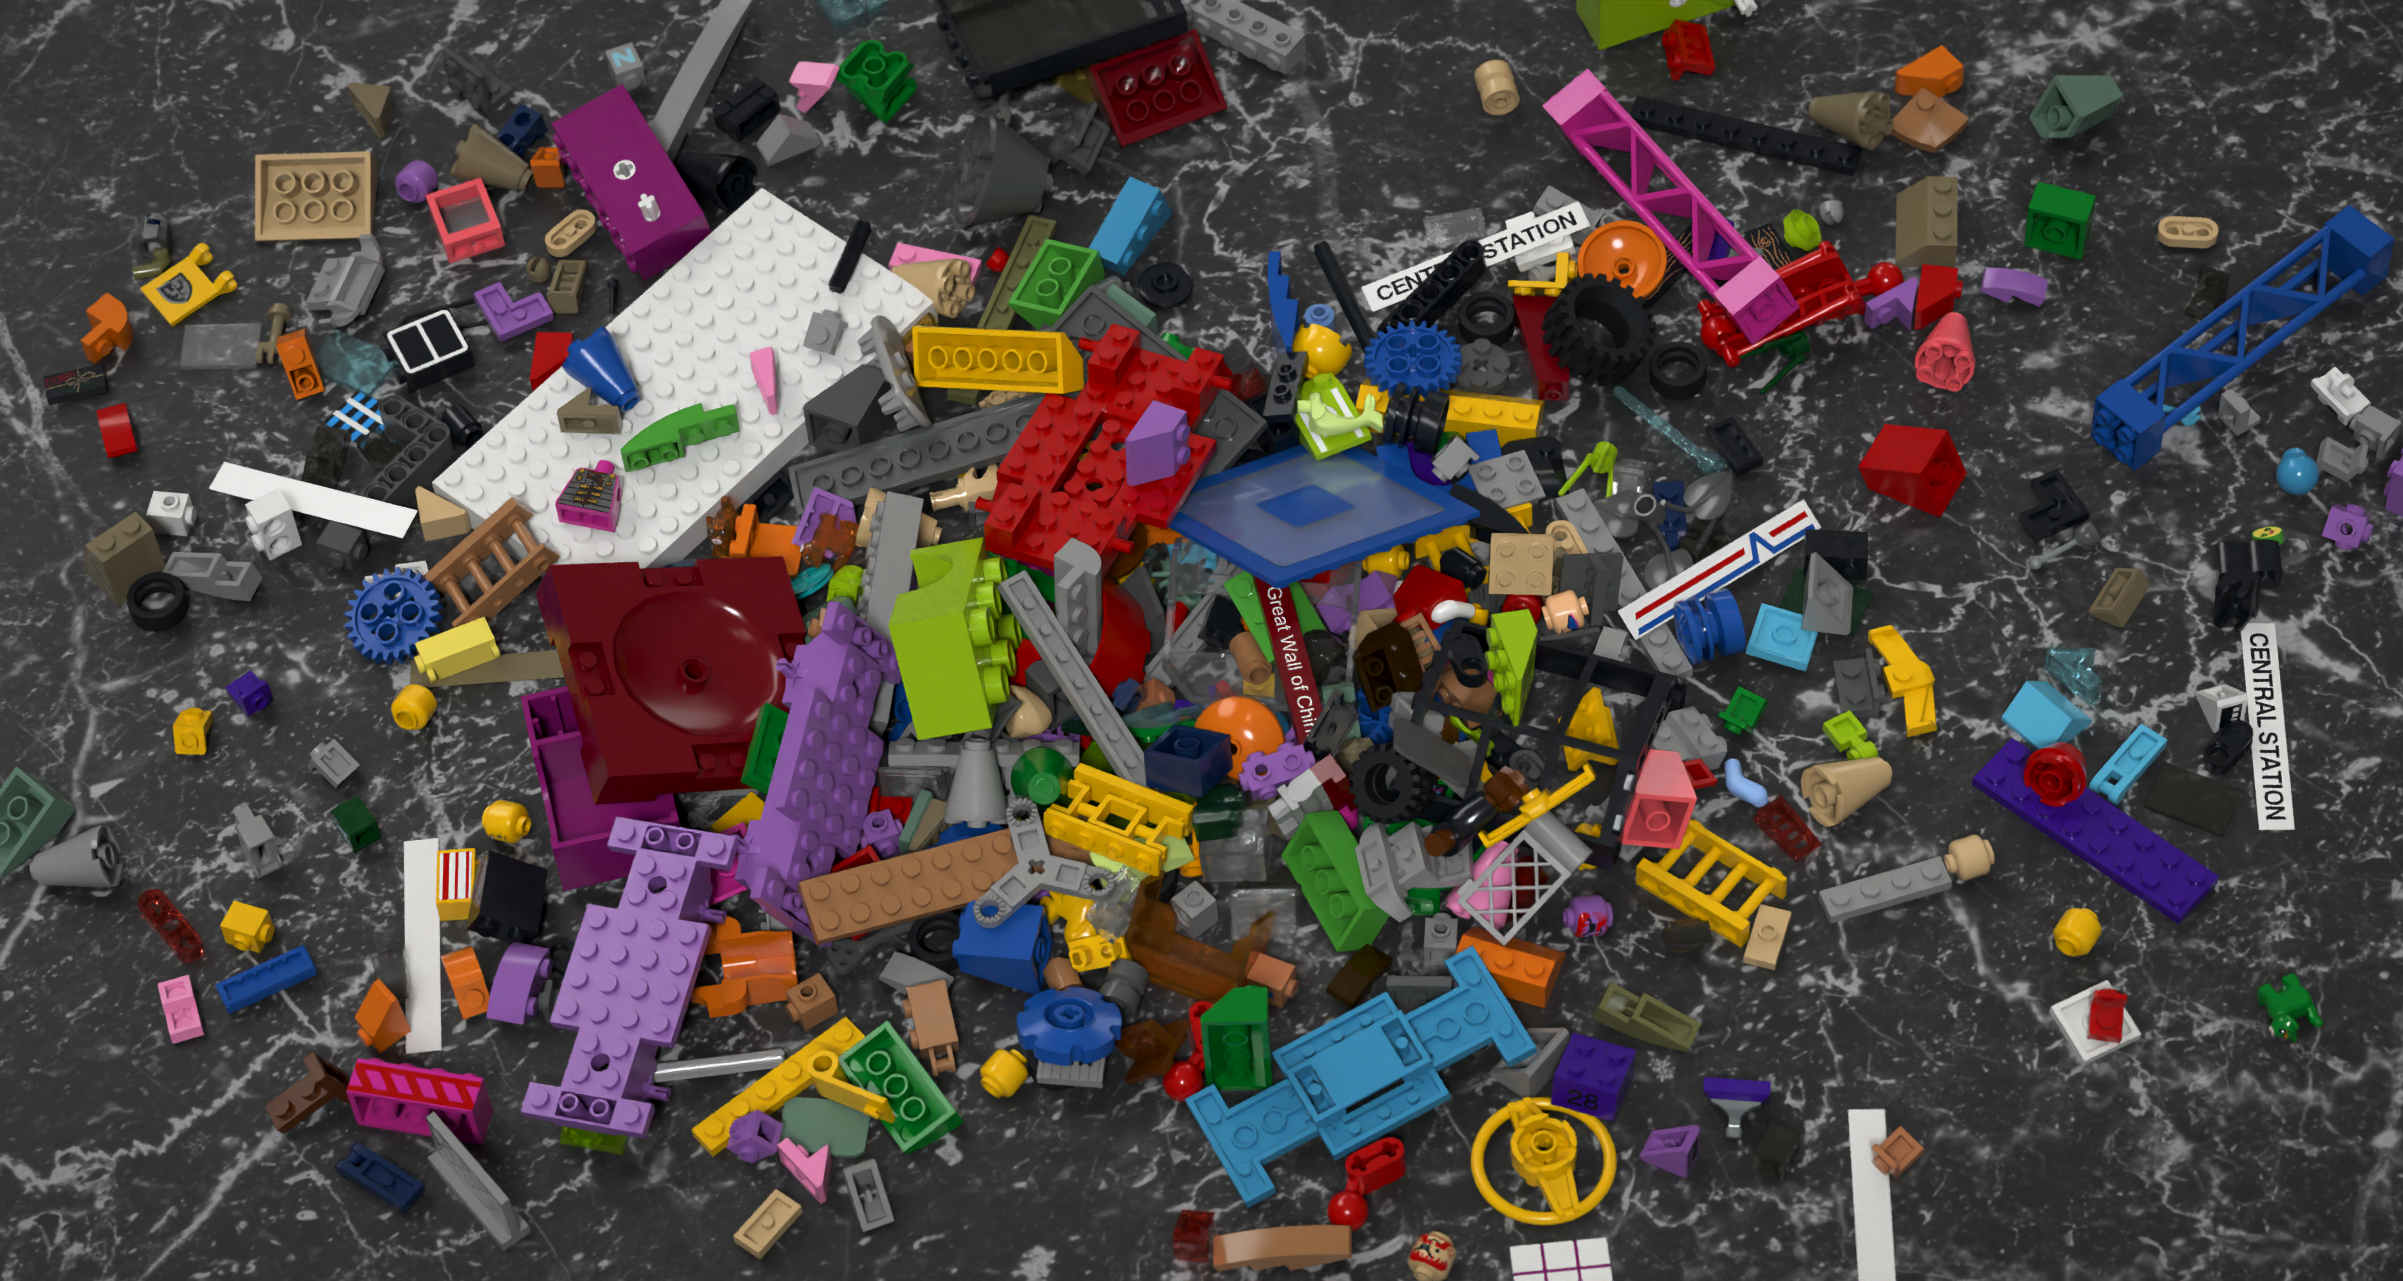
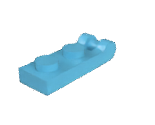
M2140 724L2093 777L2089 789L2096 793L2102 792L2108 796L2110 802L2118 805L2126 792L2167 747L2168 740L2145 725ZM2112 777L2116 779L2118 783L2116 785H2113L2110 782H2108V780Z

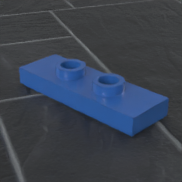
M302 945L215 984V987L228 1014H231L311 978L318 973L305 946Z

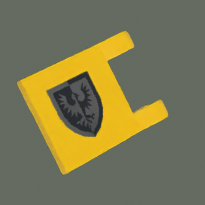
M205 243L198 244L188 257L140 288L141 292L172 327L220 294L232 292L238 286L234 280V275L230 271L222 272L215 282L212 283L198 268V266L208 264L213 260V255L209 252L210 249Z

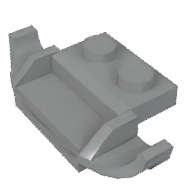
M373 234L360 235L361 252H352L350 257L328 258L323 264L306 301L311 311L330 309L333 313L331 318L320 319L318 324L323 328L334 329L352 322L357 315L365 314L385 272V269L382 267V252Z
M1412 821L1390 836L1386 832V827L1389 825L1382 824V822H1374L1363 831L1359 845L1355 847L1365 893L1376 906L1401 923L1413 915L1412 910L1404 901V898L1408 896L1407 890L1433 875L1428 853L1424 846L1422 829L1417 823Z

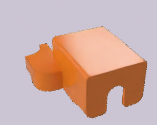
M728 916L724 919L726 921L724 925L713 922L705 923L712 930L704 955L720 953L724 980H721L722 984L693 988L691 994L692 1003L704 1005L708 1009L710 1018L739 1014L750 1005L787 1000L786 990L799 984L792 930L742 933L739 922Z

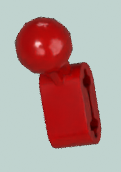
M1207 1001L1196 1002L1189 1010L1188 1020L1191 1024L1188 1028V1037L1192 1055L1187 1061L1174 1062L1172 1068L1162 1077L1165 1093L1171 1099L1178 1102H1185L1186 1098L1201 1091L1203 1087L1202 1073L1205 1070L1200 1019L1213 1006L1212 1003Z
M1394 1137L1383 1138L1348 1156L1345 1162L1346 1188L1334 1194L1327 1206V1216L1332 1225H1349L1352 1228V1232L1362 1228L1369 1214V1207L1363 1198L1364 1195L1400 1179L1405 1174V1151L1403 1143L1399 1139Z

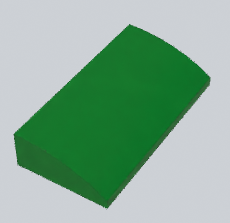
M888 1020L838 1057L845 1074L854 1086L887 1098L896 1119L893 1124L881 1119L880 1121L905 1154L929 1145L964 1122Z

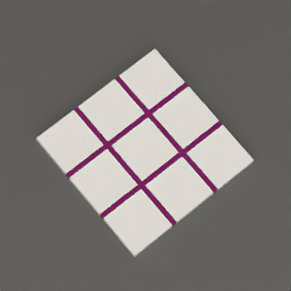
M1607 1237L1510 1247L1514 1281H1613Z

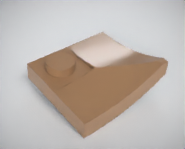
M1922 87L1892 119L1894 126L1891 135L1913 147L1936 153L1949 144L1969 124V117Z

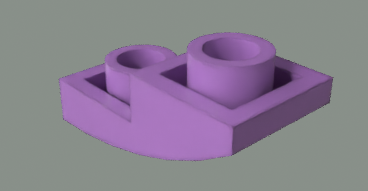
M1986 268L1983 272L1980 291L2008 303L2012 296H2015L2040 307L2046 297L2048 280L2019 270Z

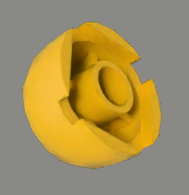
M1311 323L1309 328H1304V324H1301L1293 341V352L1307 351L1309 362L1305 377L1313 379L1318 374L1331 372L1336 376L1341 373L1353 353L1351 345L1347 343L1345 347L1339 342L1342 336L1324 326Z

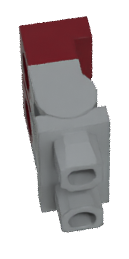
M1329 754L1293 779L1288 787L1283 784L1277 788L1281 798L1267 806L1275 819L1277 827L1288 840L1293 837L1304 817L1309 812L1339 811L1345 806L1351 812L1359 806L1355 807L1352 801L1356 797L1354 793L1350 794L1349 787L1352 786L1347 776L1331 754Z

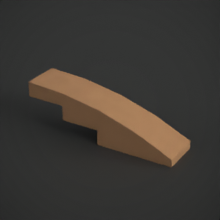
M1349 1225L1274 1227L1213 1237V1267L1218 1272L1250 1266L1255 1272L1286 1265L1290 1271L1352 1258V1228Z

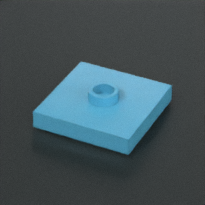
M1762 603L1745 654L1806 672L1818 632L1801 630V614Z

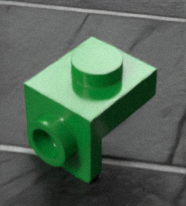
M1738 686L1726 711H1720L1718 717L1725 722L1723 727L1739 736L1742 731L1751 735L1768 701Z

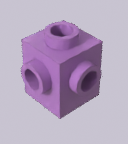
M2348 503L2347 507L2335 504L2331 507L2322 536L2335 540V546L2352 551L2353 547L2358 548L2363 542H2369L2374 525L2369 524L2372 516L2365 514V508ZM2347 523L2351 524L2353 531L2347 528Z
M889 809L868 814L864 819L859 845L861 849L871 845L881 861L901 855L898 839L903 827L899 818L893 820Z
M760 1110L737 1118L729 1129L730 1138L727 1149L737 1154L741 1160L751 1163L770 1156L777 1151V1144L779 1143L783 1124Z

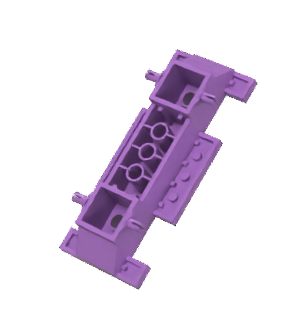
M828 602L821 629L822 632L808 645H797L791 664L785 658H781L776 662L778 664L775 665L776 670L783 673L786 677V688L782 703L790 709L761 820H750L744 839H741L736 834L732 835L736 836L739 840L737 848L739 854L738 867L734 880L751 891L750 898L757 902L763 911L796 934L804 935L814 943L816 942L797 885L800 881L830 874L832 863L835 859V852L843 858H848L856 853L885 741L868 729L878 687L881 684V678L889 684H900L901 673L893 644L840 602ZM832 942L820 944L819 946L831 947Z
M616 817L607 846L610 851L635 855L618 909L592 904L587 905L550 1019L553 1027L578 1031L561 1087L530 1082L520 1111L524 1117L617 1136L621 1134L646 1139L655 1111L654 1106L648 1103L649 1100L657 1099L668 1102L670 1100L669 1096H671V1088L654 1086L653 1077L658 1065L655 1055L658 1046L675 1048L712 930L705 923L713 922L724 925L726 922L724 919L727 918L726 911L714 910L709 907V900L714 888L710 882V868L731 870L739 845V840L736 836ZM666 886L664 891L655 894L659 888ZM610 1063L606 1070L598 1072L601 1066Z

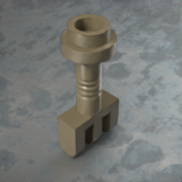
M276 303L268 310V319L272 321L269 342H258L256 351L257 364L264 363L265 354H268V364H275L277 354H279L276 347L277 337L282 336L284 324L289 323L292 317L289 306ZM279 355V364L283 365Z

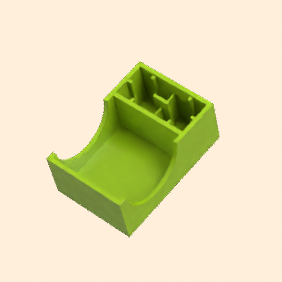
M984 537L912 549L910 551V559L913 561L920 589L897 594L888 627L917 739L923 740L992 728L997 705L1010 701L1008 677L1016 675L1017 667L1014 651L1018 650L1023 640L1021 626L1014 614L1003 615L1001 594L997 586L1008 579L1004 559L1002 556L989 558Z

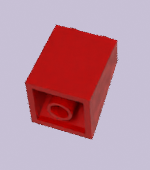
M1891 424L1883 426L1858 466L1868 489L1938 517L1942 516L1967 475L1948 430Z

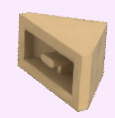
M420 486L415 489L425 541L465 534L472 529L467 510Z

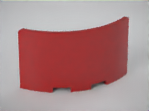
M1105 576L1102 580V634L1089 669L1105 694L1115 700L1112 694L1121 681L1126 683L1130 677L1142 685L1146 674L1142 669L1146 654H1150L1151 642L1150 632L1146 630L1145 613L1138 601L1126 589Z

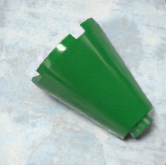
M1036 747L1024 752L1015 762L1010 776L1011 787L1016 798H1027L1036 804L1038 811H1046L1053 803L1059 806L1063 804L1068 798V782L1071 779L1074 780L1073 769L1067 758L1049 747Z

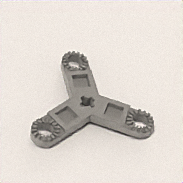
M1018 798L1019 800H1013V803L1008 805L1006 817L1018 864L992 885L988 892L975 901L973 913L976 922L984 928L998 927L1041 889L1098 902L1105 901L1114 894L1116 887L1113 874L1106 870V868L1089 866L1087 863L1050 855L1035 803L1027 798ZM1019 810L1031 812V816L1025 822L1024 820L1021 822L1020 820L1017 821L1016 818L1014 819V814ZM1033 865L1037 868L1042 866L1043 873L1035 872L1032 874L1031 867ZM1095 879H1104L1108 882L1107 887L1101 889V891L1093 890L1090 884ZM992 905L998 908L999 911L994 917L991 916L989 918L987 916L985 918L984 915L982 916L981 911L984 907Z

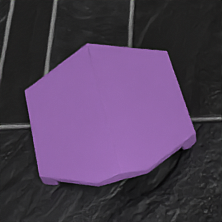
M814 486L791 543L799 547L804 544V549L829 559L851 545L858 529L853 502Z

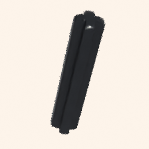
M858 220L855 223L828 283L831 292L838 294L844 292L872 231L871 224L868 221Z

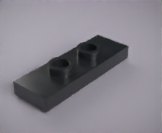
M1307 351L1277 354L1263 412V419L1267 423L1295 421L1297 400H1300L1309 362Z

